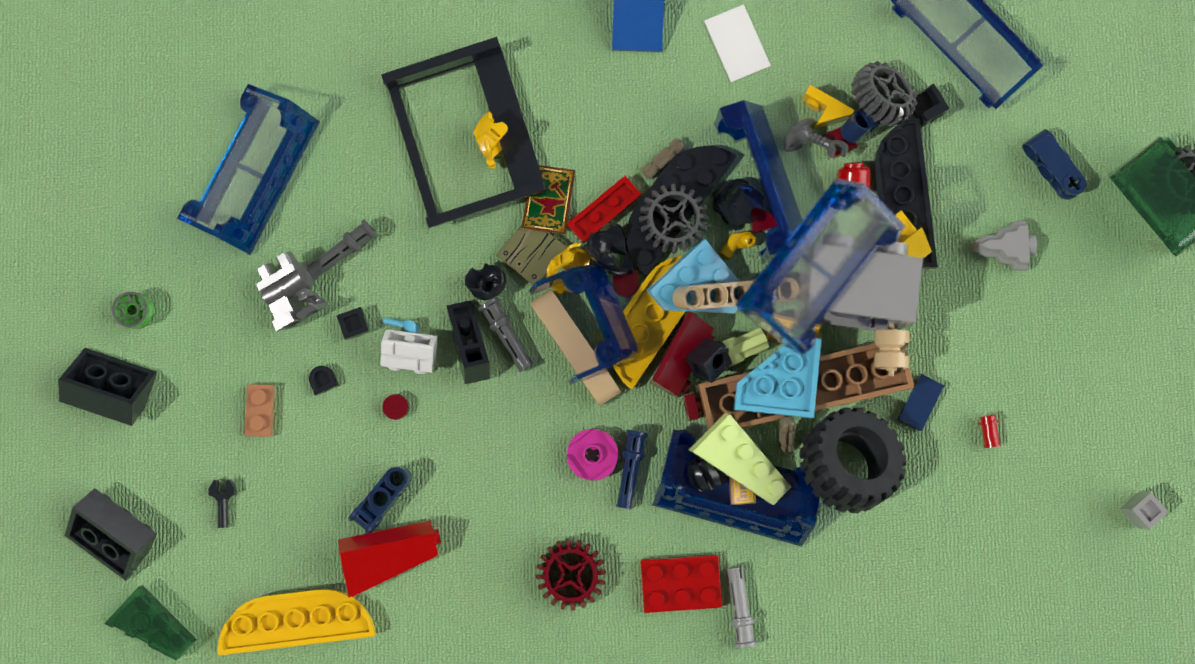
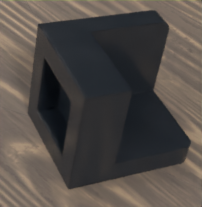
M933 83L924 92L917 95L916 101L918 104L915 106L913 113L916 118H920V125L924 127L943 116L950 108Z

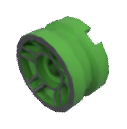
M125 292L119 295L114 300L112 306V315L115 321L131 329H141L147 326L152 321L151 317L154 314L152 302L146 296L135 292ZM133 305L137 308V312L134 315L129 314L134 308Z

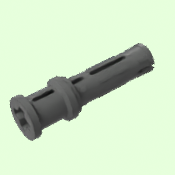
M363 219L361 221L362 224L350 233H344L343 240L310 265H307V271L314 280L352 251L359 252L362 245L370 239L378 237L366 219Z
M495 297L478 307V310L484 313L490 323V330L496 331L520 373L534 365V363L530 360L509 324L511 318L509 315H505L498 303L499 298Z

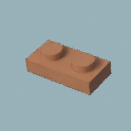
M247 384L244 436H273L274 385Z

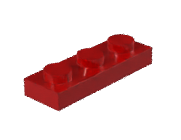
M624 176L570 220L567 226L584 244L589 240L590 233H598L639 199L642 194Z

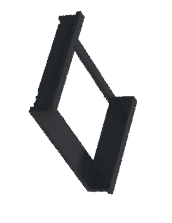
M497 37L381 74L383 83L389 90L426 209L428 228L547 190ZM475 65L494 123L504 122L508 127V131L499 142L514 189L438 214L399 89Z

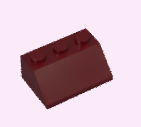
M689 311L650 384L675 398L680 393L685 395L691 384V381L687 379L692 372L686 356L706 337L714 340L715 336L712 333L715 328Z

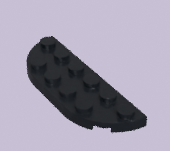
M914 118L895 126L880 142L874 156L873 177L879 226L902 210L916 230L920 228L924 230L932 252L923 258L922 268L936 269L938 264L920 118ZM880 229L884 241H889V239Z
M715 146L694 147L674 157L632 211L626 230L629 254L632 259H636L634 260V265L645 277L648 276L664 255V252H662L664 244L660 243L657 248H654L653 244L656 239L653 238L650 241L645 239L650 231L641 232V227L647 224L639 222V217L646 216V214L640 212L641 207H649L644 202L645 198L648 197L654 200L651 195L653 190L662 195L660 188L663 185L668 192H670L671 184L676 185V191H680L681 186L684 185L686 186L685 194H688L693 189L695 191L693 199L699 196L702 197V201L698 204L699 207L736 159L737 155ZM668 200L660 205L674 208L681 201ZM687 206L684 211V217L689 221L693 216V212ZM680 210L673 217L667 216L670 217L667 228H669L671 223L673 224L675 221H678ZM654 211L653 222L656 229L660 232L664 226V221L659 217V213ZM673 230L666 237L676 238L681 231Z

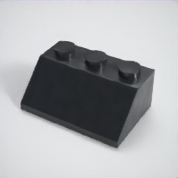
M84 348L58 379L59 402L132 426L145 409L157 372Z
M94 488L73 506L64 536L127 581L152 548L157 533L149 525L143 524L132 516L127 509H123L113 502L108 495L102 494Z

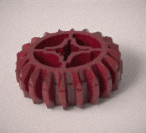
M571 539L566 540L567 547L564 548L562 543L557 541L556 546L558 550L556 552L549 546L547 550L551 556L548 557L542 554L540 557L546 562V565L537 564V569L544 570V574L536 575V579H544V583L539 584L538 589L542 590L547 587L548 591L544 593L543 597L546 599L552 594L554 598L551 601V605L553 606L559 599L562 601L560 608L563 610L566 607V602H571V610L576 609L575 602L579 601L582 608H585L584 599L586 597L593 603L595 599L591 593L601 594V590L596 587V584L605 585V580L598 578V575H605L606 570H598L597 566L604 564L603 559L597 561L593 559L599 552L595 550L590 555L588 553L591 547L589 543L586 544L583 550L580 548L581 540L579 539L576 542V547H571ZM576 553L584 558L576 564H569L560 555ZM555 561L562 575L552 585L549 570L552 562ZM590 564L593 570V578L590 586L587 588L580 578V574ZM581 566L575 575L578 577V583L572 578L560 583L564 580V575L567 574L564 572L565 567L573 570ZM566 585H573L581 593L569 596L558 592V590Z

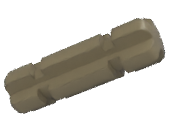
M678 138L673 139L669 143V147L663 148L651 159V163L648 162L642 167L643 175L649 180L652 179L658 170L661 171L674 158L675 154L678 155L684 150L683 143Z
M792 416L780 419L779 446L783 453L787 451L792 452L794 449L796 423Z

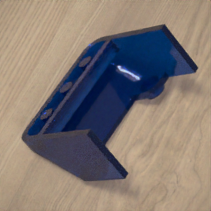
M592 264L572 267L539 280L529 290L531 295L563 283L565 288L571 293L579 294L585 292L605 338L595 348V358L599 366L575 375L568 380L569 385L628 362L636 356L638 351L636 340L606 271L601 266Z

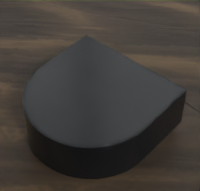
M317 366L309 374V383L315 396L340 386L334 371L329 367Z

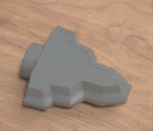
M1025 220L1013 221L1009 227L998 229L995 235H985L972 242V251L983 257H994L1000 264L1011 265L1013 270L1027 271L1030 256H1035L1037 251V239L1035 235H1029Z

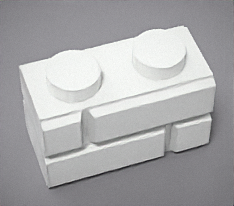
M386 329L381 342V366L388 367L393 371L407 369L413 370L417 374L432 373L436 362L437 336Z

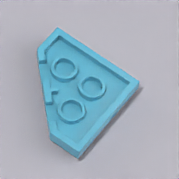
M706 239L698 241L696 246L692 247L646 290L662 310L735 313L742 306L691 310L680 309L674 304L672 299L673 293L680 286L739 281ZM737 288L734 290L735 299L738 297ZM711 290L710 299L711 301H713L715 298V292L714 290ZM690 292L686 294V302L689 304L691 301Z
M793 337L736 383L734 410L814 418L821 339Z

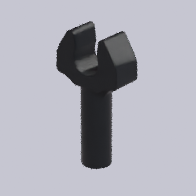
M213 480L209 487L208 495L217 500L218 528H228V500L232 496L237 495V488L232 480H227L226 492L221 493L219 491V480Z

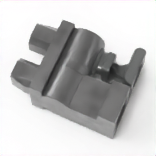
M284 252L277 256L276 259L281 268L279 271L276 270L273 263L264 264L257 269L261 282L257 283L256 286L259 291H262L263 299L269 305L275 320L272 323L276 331L290 329L327 306L326 300L319 297L317 293L310 291L311 286L314 285V280L307 271L306 263L298 262L292 252ZM305 301L307 303V307L302 309L299 302Z

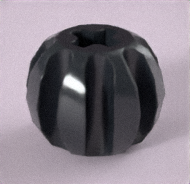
M700 456L694 457L686 467L689 483L693 488L701 492L715 489L725 478L724 472L709 464Z

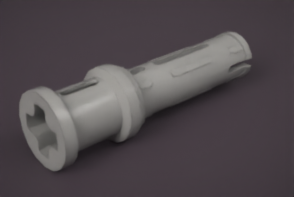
M744 567L728 568L734 614L731 626H734L736 636L734 648L758 646L757 641L754 640L752 626L755 621L753 616H750Z

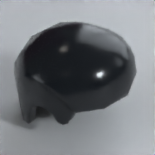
M485 263L480 270L471 268L464 278L467 289L475 298L483 301L497 297L506 286V274L498 265Z

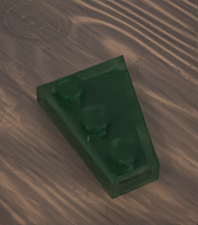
M143 585L137 587L104 623L111 628L116 627L124 631L125 635L131 638H138L147 643L148 647L174 660L180 659L197 641Z

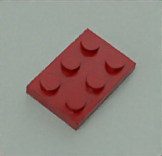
M718 555L640 560L644 613L722 608Z

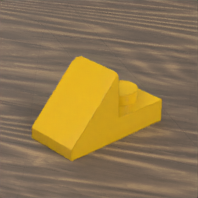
M812 85L809 86L802 98V101L806 102L805 105L808 108L823 112L814 129L847 121L854 112V109Z
M902 210L879 227L889 241L908 245L907 256L924 258L932 252L924 230L922 228L916 230Z

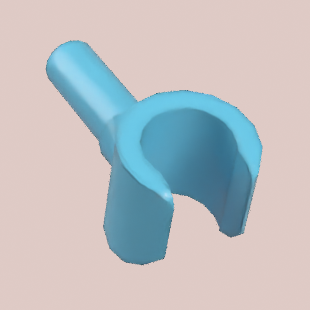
M386 317L383 320L384 324L404 328V332H419V325L416 322L410 320L398 321Z

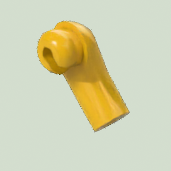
M747 231L733 233L729 236L719 254L730 260L736 249L753 247L756 244V237Z

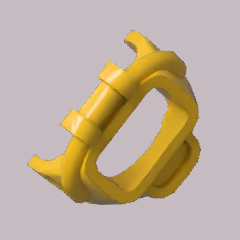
M489 111L480 119L473 134L478 147L486 158L488 168L494 170L497 166L493 158L502 151L499 141L508 131V127L504 122L494 123L492 114Z
M581 242L568 246L560 254L552 258L547 267L548 281L546 286L555 290L554 292L559 296L563 292H569L574 288L589 286L598 279V275L591 271V258L587 251L578 249L581 246ZM559 268H562L567 273L564 284L555 277Z

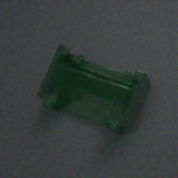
M1158 136L1108 174V177L1173 255L1177 257L1195 243V176L1174 153L1178 148L1170 138L1167 137L1163 140Z

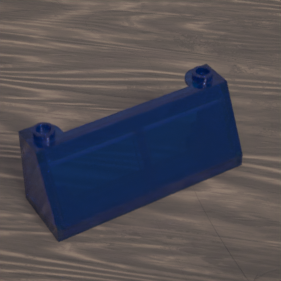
M742 100L719 108L714 122L717 134L724 133L730 135L734 143L746 139L770 211L777 223V226L770 228L765 235L766 247L759 252L762 264L809 250L812 246L763 106Z
M673 429L656 488L653 506L793 545L803 546L815 527L820 496L817 498L812 493L814 490L812 486L806 484L804 480L806 473L801 471V467L793 471L773 465L791 486L774 505L756 495V503L731 505L729 476L726 474L723 482L713 490L701 492L691 486L687 479L686 467L694 457L698 456L689 450L697 440L689 431Z

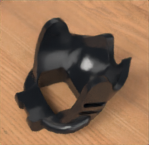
M741 178L733 179L729 182L724 180L721 183L722 186L712 193L714 197V211L734 231L738 229L736 226L738 224L753 223L751 216L753 208L764 210V196L750 186L748 181ZM731 188H737L725 203L721 202L724 195Z
M613 223L606 231L590 233L589 246H586V251L596 265L601 266L605 273L614 276L633 274V265L636 259H632L629 254L621 225ZM611 253L625 255L622 267L617 264Z

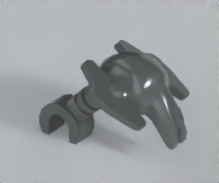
M807 117L799 123H794L788 129L784 138L786 152L798 150L808 141L819 144V146L827 149V154L830 158L834 157L835 151H839L842 157H845L848 151V145L841 140L832 141L822 137V135L813 133L810 127L815 122L813 118Z

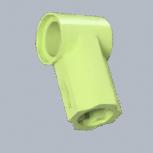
M761 328L740 337H732L722 341L727 346L728 354L732 361L729 367L769 348L767 338Z

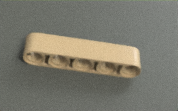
M774 277L684 285L675 289L672 299L676 307L680 309L697 310L790 301L797 296L799 288L797 282L792 278ZM782 284L784 285L783 294L780 291V287ZM758 286L761 287V294H760V296H758V294H757V288H758ZM735 288L738 289V297L736 299L734 297ZM711 290H714L715 292V298L713 301H711L710 299ZM688 292L691 294L689 304L686 302V294Z
M551 289L529 303L599 406H602L621 393L613 378Z

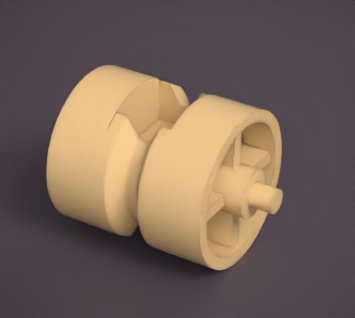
M889 323L887 330L874 331L875 346L879 347V351L874 356L875 369H886V371H889V376H894V371L909 369V354L904 352V349L909 347V331L897 330L895 323Z

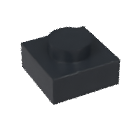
M362 307L336 315L345 340L370 332Z

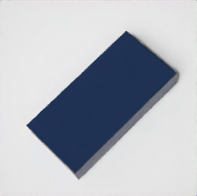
M919 374L914 388H912L897 420L918 431H922L945 385L923 374Z

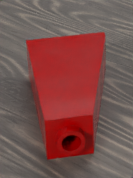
M429 520L338 539L339 554L348 597H354L438 556L437 545L441 544L439 529L433 530L432 521Z

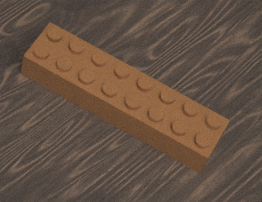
M875 343L822 355L819 358L815 411L912 389L914 384L910 368L894 371V376H889V371H886V369H875L874 356L879 351V347L875 346ZM749 373L718 379L713 383L705 382L697 385L707 431L724 413L730 414L741 428L779 420L782 417L788 416L734 410L736 383Z

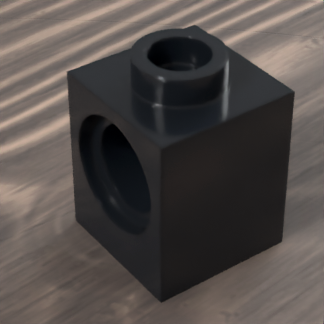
M707 337L686 356L694 376L713 383L732 364L727 346L721 341H715Z

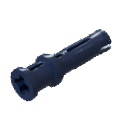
M626 429V434H628L625 450L622 451L625 461L616 507L632 509L639 464L645 458L643 449L645 438L649 436V433Z

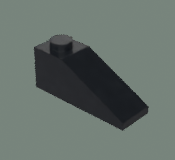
M472 301L446 305L464 383L470 384L490 379V362Z

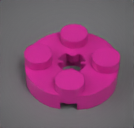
M597 429L583 430L570 441L567 450V461L571 470L578 477L586 480H600L607 477L615 469L618 461V448L614 439L606 432ZM590 447L592 450L598 449L600 455H597L600 458L596 462L592 459L588 461L585 458V455H588L585 452Z

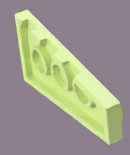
M724 413L689 449L772 505L791 488L783 476L728 413Z

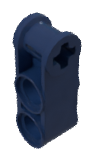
M1043 129L1023 143L1022 147L1027 157L1033 161L1040 174L1049 182L1060 198L1070 200L1085 190V177L1073 164L1070 156L1060 147L1050 131ZM1070 183L1074 186L1072 189L1068 187Z
M397 466L387 470L366 498L353 510L348 520L350 522L355 521L365 530V534L373 532L381 523L386 513L410 485L412 475L409 469ZM396 471H400L404 476V481L401 485L393 482V474ZM380 491L387 495V502L384 506L380 505L376 499Z

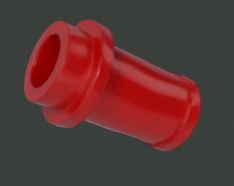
M996 415L980 417V422H978V425H981L984 448L1001 446L997 428L999 420H996Z

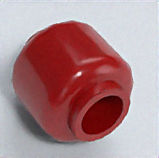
M864 162L843 163V167L837 171L838 192L846 194V199H862V194L870 191V169L864 166Z

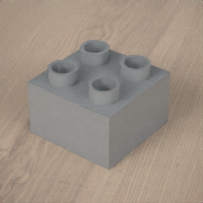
M824 234L822 242L815 243L799 259L796 279L799 289L797 296L794 298L792 318L812 323L871 331L887 330L889 323H895L897 330L916 323L923 258L907 256V244L894 241H877L875 249L858 250L854 249V237L842 234Z

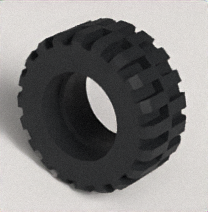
M847 407L841 408L837 412L833 411L810 430V433L803 440L804 446L800 449V458L804 459L800 463L801 471L806 473V477H804L806 484L812 486L814 489L812 493L817 498L820 496L824 499L823 503L829 507L835 505V509L840 512L848 510L850 513H859L874 508L891 497L900 488L901 480L904 479L906 469L902 468L907 465L906 455H902L904 447L902 441L898 442L896 431L894 429L891 430L887 426L889 423L883 418L878 419L876 417L877 414L871 411L864 413L862 408L854 407L851 410ZM838 441L849 443L862 453L868 466L867 480L851 475L842 466L837 454Z

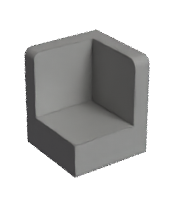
M1138 492L1120 508L1138 529L1150 530L1169 513L1151 492Z

